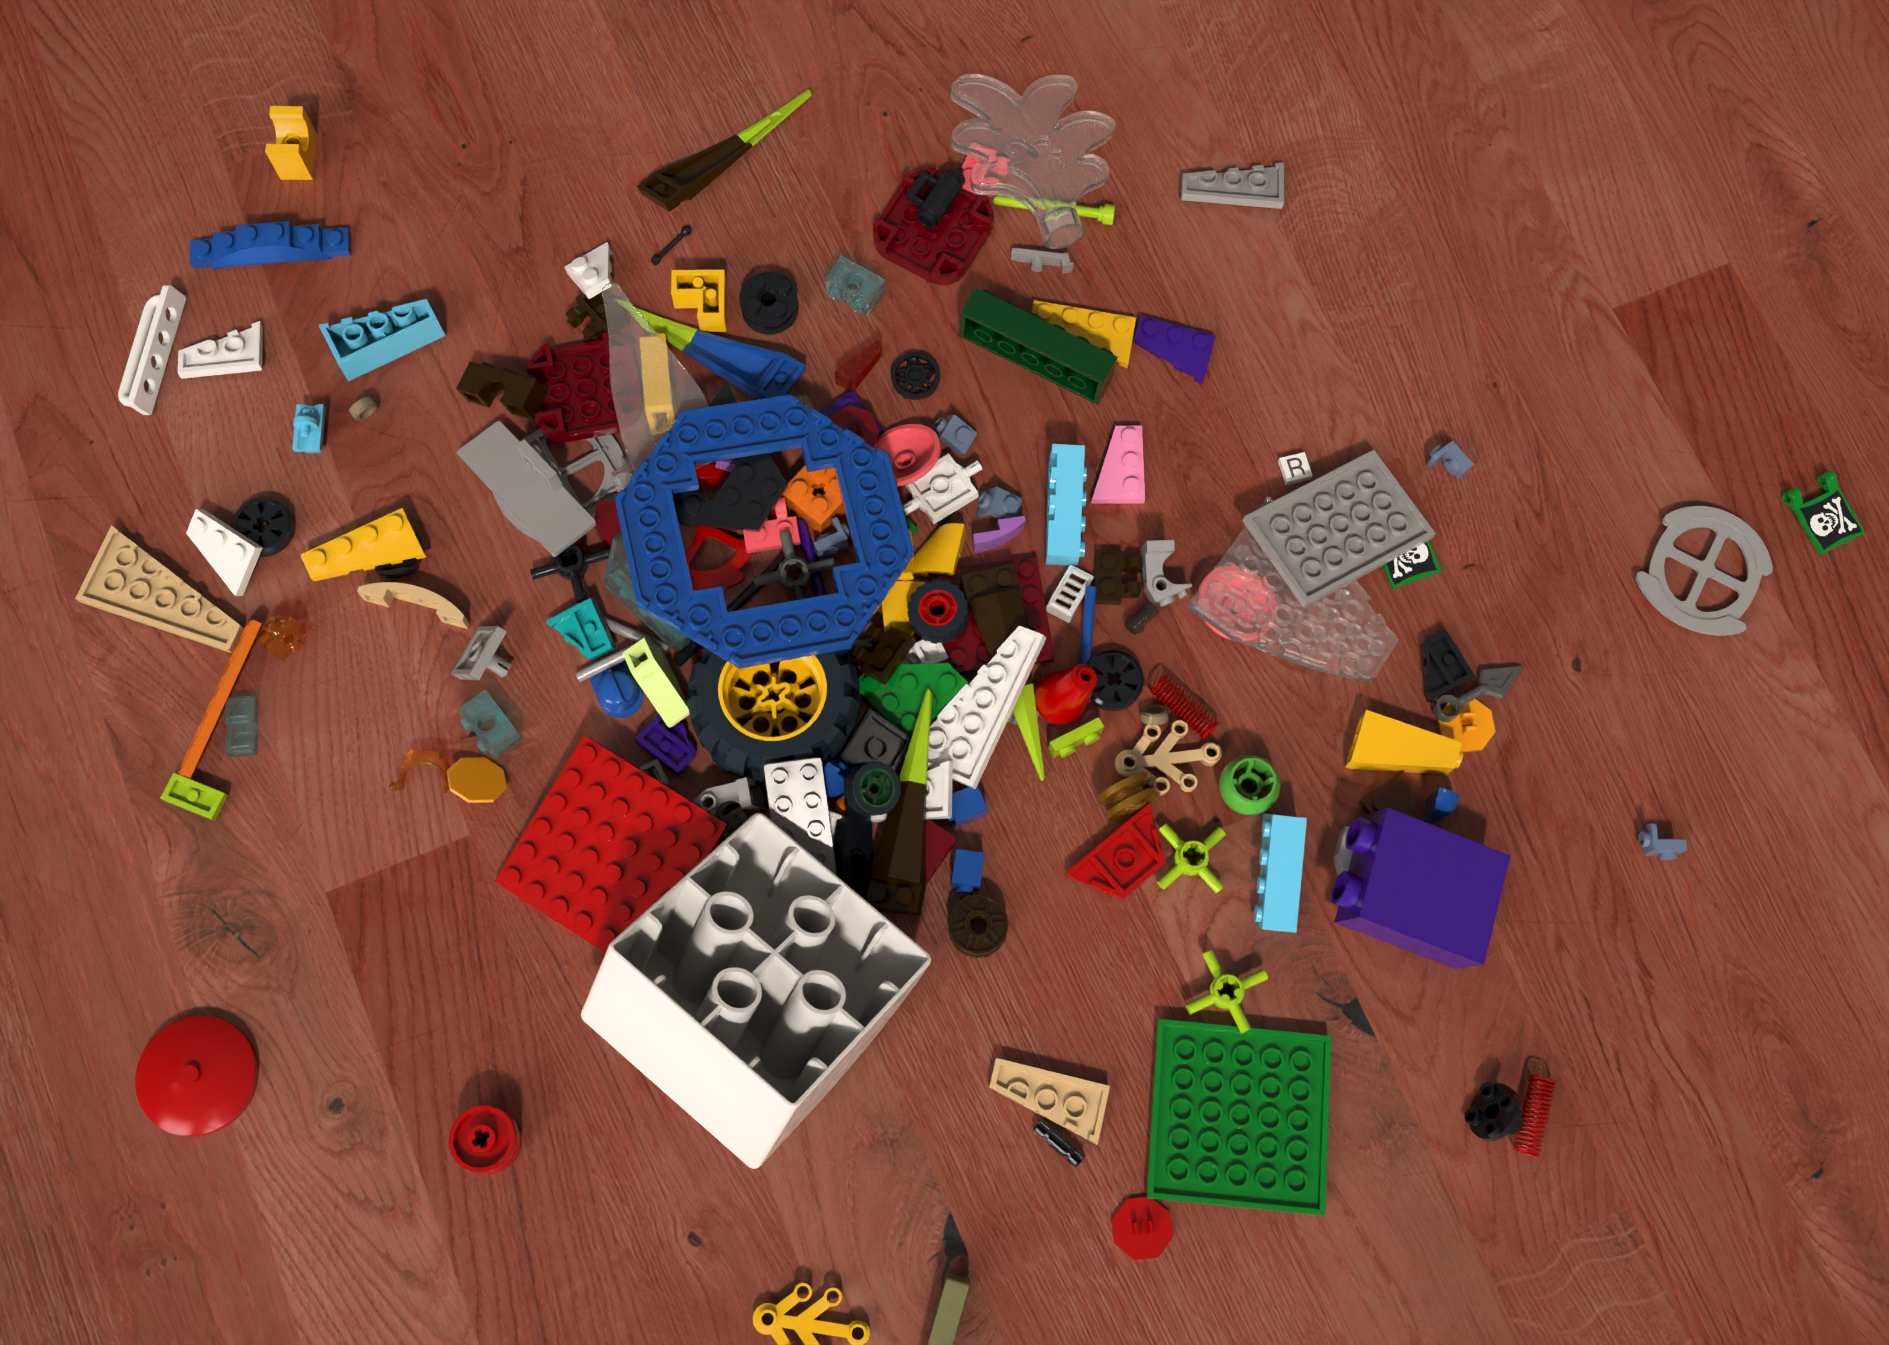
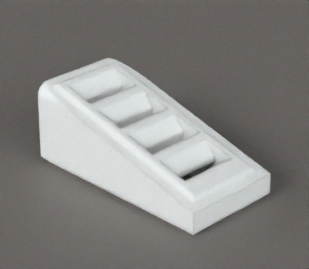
M1070 565L1049 600L1046 611L1070 623L1085 596L1086 586L1091 585L1094 576ZM1074 574L1086 581L1083 585L1071 579L1070 576ZM1069 583L1081 590L1077 592L1067 587L1066 584ZM1062 591L1076 597L1075 600L1062 595ZM1059 599L1071 605L1070 609L1057 603V600Z

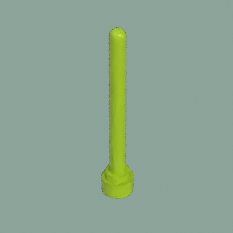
M995 195L992 200L998 206L1098 218V221H1101L1103 225H1113L1115 205L1105 204V206L1095 208Z

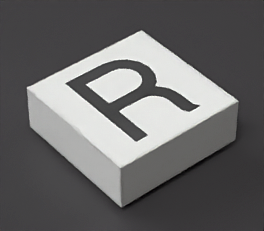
M1305 452L1282 457L1278 460L1285 485L1311 480L1313 475Z

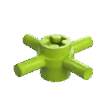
M1167 823L1158 830L1176 849L1174 855L1175 866L1156 881L1161 889L1165 890L1182 874L1189 876L1199 874L1216 894L1224 887L1206 867L1209 861L1208 851L1226 836V833L1220 827L1215 829L1202 842L1194 840L1185 843ZM1195 852L1198 855L1195 860V866L1190 865V862L1183 857L1184 853L1190 856Z
M1213 950L1205 952L1202 955L1214 980L1210 985L1208 994L1185 1004L1188 1013L1193 1014L1214 1004L1219 1009L1230 1010L1241 1034L1251 1030L1239 1004L1244 998L1246 989L1268 980L1267 973L1264 969H1261L1241 979L1232 974H1224ZM1227 984L1231 986L1230 989L1235 997L1230 999L1227 994L1221 996L1217 990H1221Z

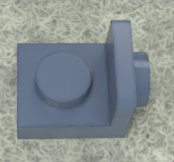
M1451 441L1445 447L1443 444L1437 446L1430 453L1431 459L1427 463V466L1431 469L1442 461L1445 469L1458 480L1464 477L1474 465L1454 441Z
M837 516L831 519L832 528L835 533L823 534L817 541L813 542L818 561L848 549V538L851 536L846 524H840Z

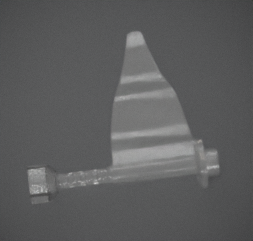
M608 283L602 288V297L609 338L610 384L617 421L626 450V455L621 456L623 468L611 472L613 482L619 494L631 481L632 475L642 462L646 461L654 451L655 445L665 432H668L674 425L676 418L682 411L709 407L694 379L652 326L632 305L618 283ZM805 393L794 396L799 400L800 404L810 410L814 409ZM712 462L696 464L694 466L697 469Z

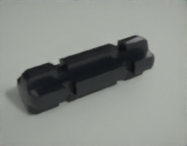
M1041 1119L1033 1128V1132L1040 1138L1046 1139L1045 1142L1062 1157L1066 1156L1067 1161L1072 1166H1079L1085 1158V1154L1078 1148L1072 1147L1073 1144L1056 1129L1052 1130L1050 1128L1051 1125L1044 1119Z

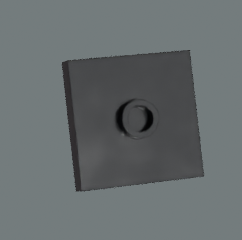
M866 709L838 757L853 767L865 762L880 761L890 765L896 771L908 751L911 737L873 710Z

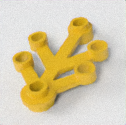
M807 1283L798 1284L794 1292L777 1305L772 1303L760 1305L753 1314V1324L756 1330L764 1335L771 1334L778 1345H792L782 1328L794 1329L805 1345H820L812 1332L844 1337L852 1345H864L870 1337L869 1326L861 1320H855L849 1325L814 1320L829 1307L837 1306L841 1302L842 1293L835 1287L827 1289L821 1299L797 1317L784 1314L799 1301L805 1302L811 1298L812 1288ZM806 1286L808 1288L809 1295L806 1298L798 1296L797 1291L799 1287ZM830 1291L838 1293L839 1299L837 1302L830 1303L828 1301L827 1295ZM765 1313L773 1315L774 1321L771 1325L763 1323L762 1317ZM860 1327L863 1329L864 1336L861 1339H855L852 1336L854 1328Z

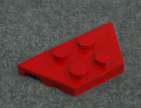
M1147 804L1066 871L1065 874L1069 878L1117 899H1125L1166 863L1163 850L1159 844L1157 828L1155 829L1152 818L1151 806Z

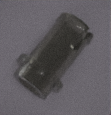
M1146 601L1133 615L1126 617L1124 625L1134 635L1142 633L1144 626L1159 613V610L1152 602Z

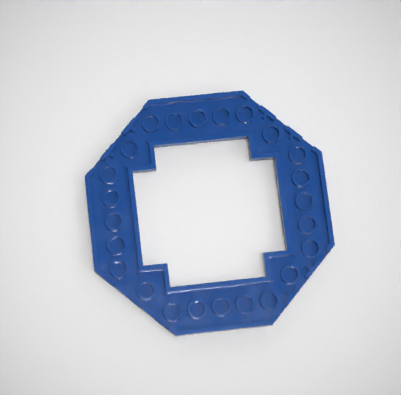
M792 395L682 411L676 418L674 425L668 432H665L655 445L651 455L646 461L642 462L632 475L631 481L624 490H621L615 497L616 510L637 606L738 669L851 649L914 556L889 454L881 449L876 450L869 446L863 438L848 429H841L822 413L815 409L810 410L800 404L799 400ZM801 448L807 472L829 468L835 469L858 563L832 568L837 593L727 612L722 586L693 591L672 494L699 489L694 466L696 464Z

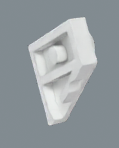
M607 242L584 256L574 259L564 267L569 277L588 299L612 286V278L610 276L612 272V264L610 262L612 250Z

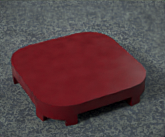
M927 167V170L916 171L911 174L908 171L902 177V184L881 216L875 219L873 224L874 246L877 252L885 259L937 285H951L959 281L966 274L989 238L994 226V211L989 203V198L981 193L978 197L963 189L941 222L933 228H927L916 218L919 207L909 202L905 195L922 172L936 180L940 177L937 176V170ZM926 184L917 197L924 201L933 187Z
M602 333L603 339L553 349H551L550 343L540 346L541 350L532 357L531 361H527L528 374L539 379L540 385L547 392L538 412L534 413L540 431L546 438L558 443L578 441L623 432L631 429L640 421L644 411V403L636 362L629 342L626 343L623 339L614 337L613 333Z

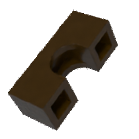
M469 362L456 387L458 392L468 402L490 408L493 400L499 394L504 393L500 402L513 415L534 420V413L538 412L547 394L540 385V380L529 374L521 376L507 368L499 370L485 362L481 364Z

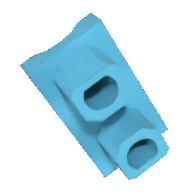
M296 404V415L293 419L294 435L292 449L294 452H305L307 454H319L322 452L326 411L324 404L314 406Z

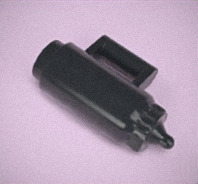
M959 167L957 170L953 168L948 169L938 180L922 172L905 195L909 202L919 207L916 218L925 227L933 228L935 225H938L962 192L966 181L962 174L964 171L962 167ZM928 184L933 188L923 201L917 196L924 186Z

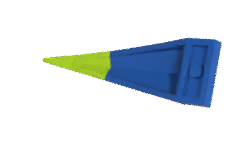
M612 300L623 313L652 332L665 333L667 342L755 400L757 398L764 399L789 395L806 371L805 364L782 352L710 334L662 318L618 300Z

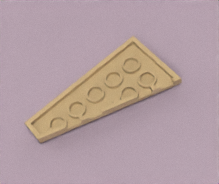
M112 525L75 598L86 605L229 653H233L244 629Z

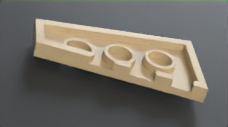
M995 1059L989 1088L1098 1145L1110 1089L1109 1085L1008 1060Z

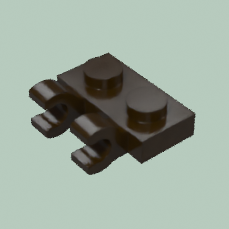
M604 291L590 299L584 293H581L575 298L578 305L565 313L569 318L567 322L573 328L581 325L587 316L594 322L582 331L585 336L583 338L585 342L600 340L602 333H613L614 336L630 325L629 319Z
M1096 549L1094 587H1097L1095 604L1121 605V598L1139 599L1141 582L1122 584V572L1141 573L1142 557L1130 556L1123 558V551Z
M871 624L865 634L870 636L868 642L875 645L876 648L870 653L856 645L850 652V656L854 657L853 663L861 667L864 675L886 685L916 641L913 636L893 626L886 632Z

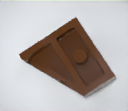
M1405 772L1359 801L1367 814L1391 808L1414 818L1408 778Z

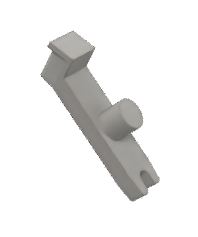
M1012 248L1011 260L1031 263V270L1034 272H1041L1043 265L1059 266L1062 274L1072 272L1074 264L1073 262L1071 263L1068 253Z

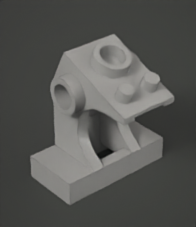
M1174 540L1146 541L1139 549L1140 557H1142L1143 591L1152 606L1157 603L1161 607L1176 601L1174 597L1178 595L1179 599H1182L1188 595L1187 590L1192 587V584L1171 583L1163 574V562L1175 551ZM1156 585L1161 588V591L1156 588Z
M747 777L737 779L733 783L707 788L693 800L694 803L722 820L724 811L734 803H739L743 809L753 811L767 809L763 785Z

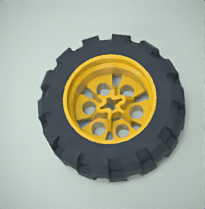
M703 647L701 650L703 654L701 660L692 667L688 681L689 700L687 704L691 723L701 746L705 747L712 760L726 772H735L743 776V778L754 779L760 785L766 784L764 765L766 763L821 757L824 769L826 764L834 760L835 756L846 744L855 729L857 716L860 714V685L856 667L852 665L847 649L780 661L778 675L776 673L771 675L769 664L738 669ZM787 676H793L797 679L794 684L782 683V680ZM759 677H766L769 680L764 686L754 684L755 680ZM812 677L815 684L800 690V685ZM741 679L750 686V691L735 687L736 682ZM774 693L775 696H779V701L775 702L773 699H770L769 695ZM803 698L811 702L807 708H799L796 703ZM746 700L755 702L753 708L749 710H744L740 706ZM783 708L786 709V710L783 711L782 713L777 714V712H778V711H781ZM799 716H809L812 718L808 723H806L802 719H800ZM742 718H752L743 726L737 721ZM788 722L797 724V728L792 732H786L782 729ZM759 723L769 725V729L764 733L754 730ZM774 729H779L780 736L772 737Z

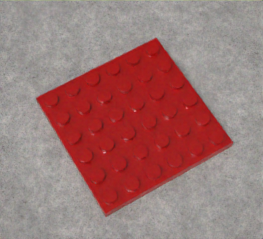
M584 735L494 882L606 953L609 944L716 848L730 824L589 736Z

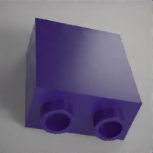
M1385 808L1362 817H1357L1350 825L1345 840L1346 848L1353 851L1348 872L1342 871L1338 875L1331 892L1332 903L1339 905L1334 923L1454 969L1484 965L1510 855L1391 808Z

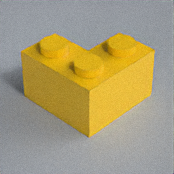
M672 270L671 295L674 309L698 308L697 318L701 331L727 332V282L725 270Z

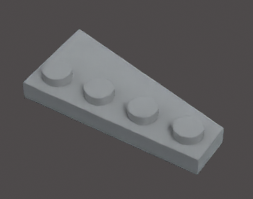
M1275 163L1274 167L1264 168L1263 165H1256L1250 170L1241 171L1238 168H1229L1227 172L1217 173L1215 170L1184 173L1181 179V200L1282 209L1284 204V163Z

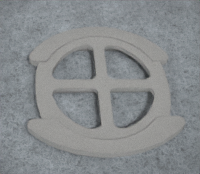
M540 429L523 438L531 447L536 445L545 456L544 460L548 464L553 462L561 472L559 479L563 487L590 515L595 514L597 500L615 501V497L626 486L627 472L625 459L620 446L611 434L583 439L594 447L593 451L565 467L557 464L546 445L549 439L541 433ZM596 461H601L605 467L602 484L597 493L588 502L582 503L569 484L568 477ZM493 493L505 517L518 530L537 540Z
M1689 506L1666 514L1662 519V523L1667 528L1654 548L1648 573L1640 571L1635 575V580L1643 595L1666 618L1691 631L1716 636L1743 633L1746 630V625L1738 619L1751 604L1762 575L1768 576L1773 571L1772 561L1764 542L1754 529L1742 519L1718 508ZM1695 528H1710L1716 534L1703 561L1676 549L1673 546L1674 540L1682 533ZM1726 538L1735 541L1744 555L1747 567L1745 582H1741L1717 570L1714 566ZM1667 557L1673 558L1697 572L1696 579L1685 601L1678 600L1668 587L1664 572V564ZM1707 578H1712L1738 593V598L1734 603L1722 610L1703 612L1695 606Z

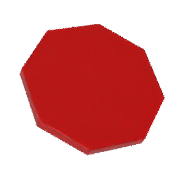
M1146 1197L1126 1199L1111 1218L1114 1244L1133 1260L1158 1258L1173 1238L1170 1212L1154 1199H1147Z

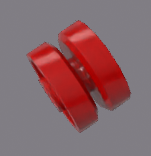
M478 1105L465 1110L456 1118L449 1132L448 1145L452 1158L460 1167L473 1173L495 1174L506 1170L516 1160L521 1150L522 1133L518 1122L511 1114L493 1106ZM486 1135H490V1137L486 1140L488 1145L485 1146L483 1144V1138Z

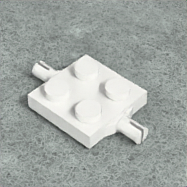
M949 453L938 459L934 467L924 477L905 485L913 499L902 505L904 515L907 516L919 508L935 524L975 500L979 495L971 483L970 477L982 470L981 464L976 460L963 468L953 460Z

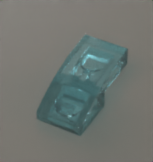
M255 695L228 697L224 716V723L227 726L225 753L228 757L257 755V698Z

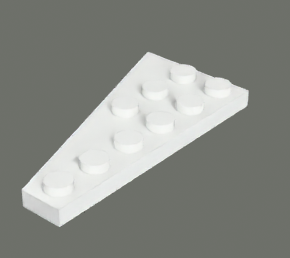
M1018 626L996 650L997 654L986 666L983 665L977 671L978 675L969 685L966 683L937 715L938 719L930 726L928 770L936 768L941 763L949 760L953 762L952 780L976 789L1045 643L1046 637L1043 634Z

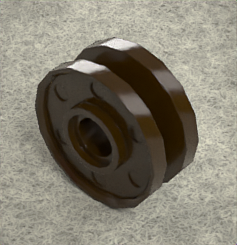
M981 894L967 896L957 902L950 913L948 921L949 937L954 947L965 956L973 958L989 957L997 952L1006 940L1009 926L1007 913L1002 905L992 897ZM975 920H980L985 923L986 929L983 932L977 933L970 928V924Z

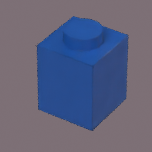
M978 785L976 789L968 787L952 793V818H948L947 821H953L955 828L987 816L988 808Z
M956 849L951 888H956V892L961 894H973V891H979L985 853Z

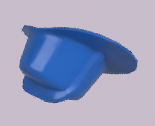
M626 660L590 677L599 704L608 715L615 718L630 717L642 705V688L632 675Z

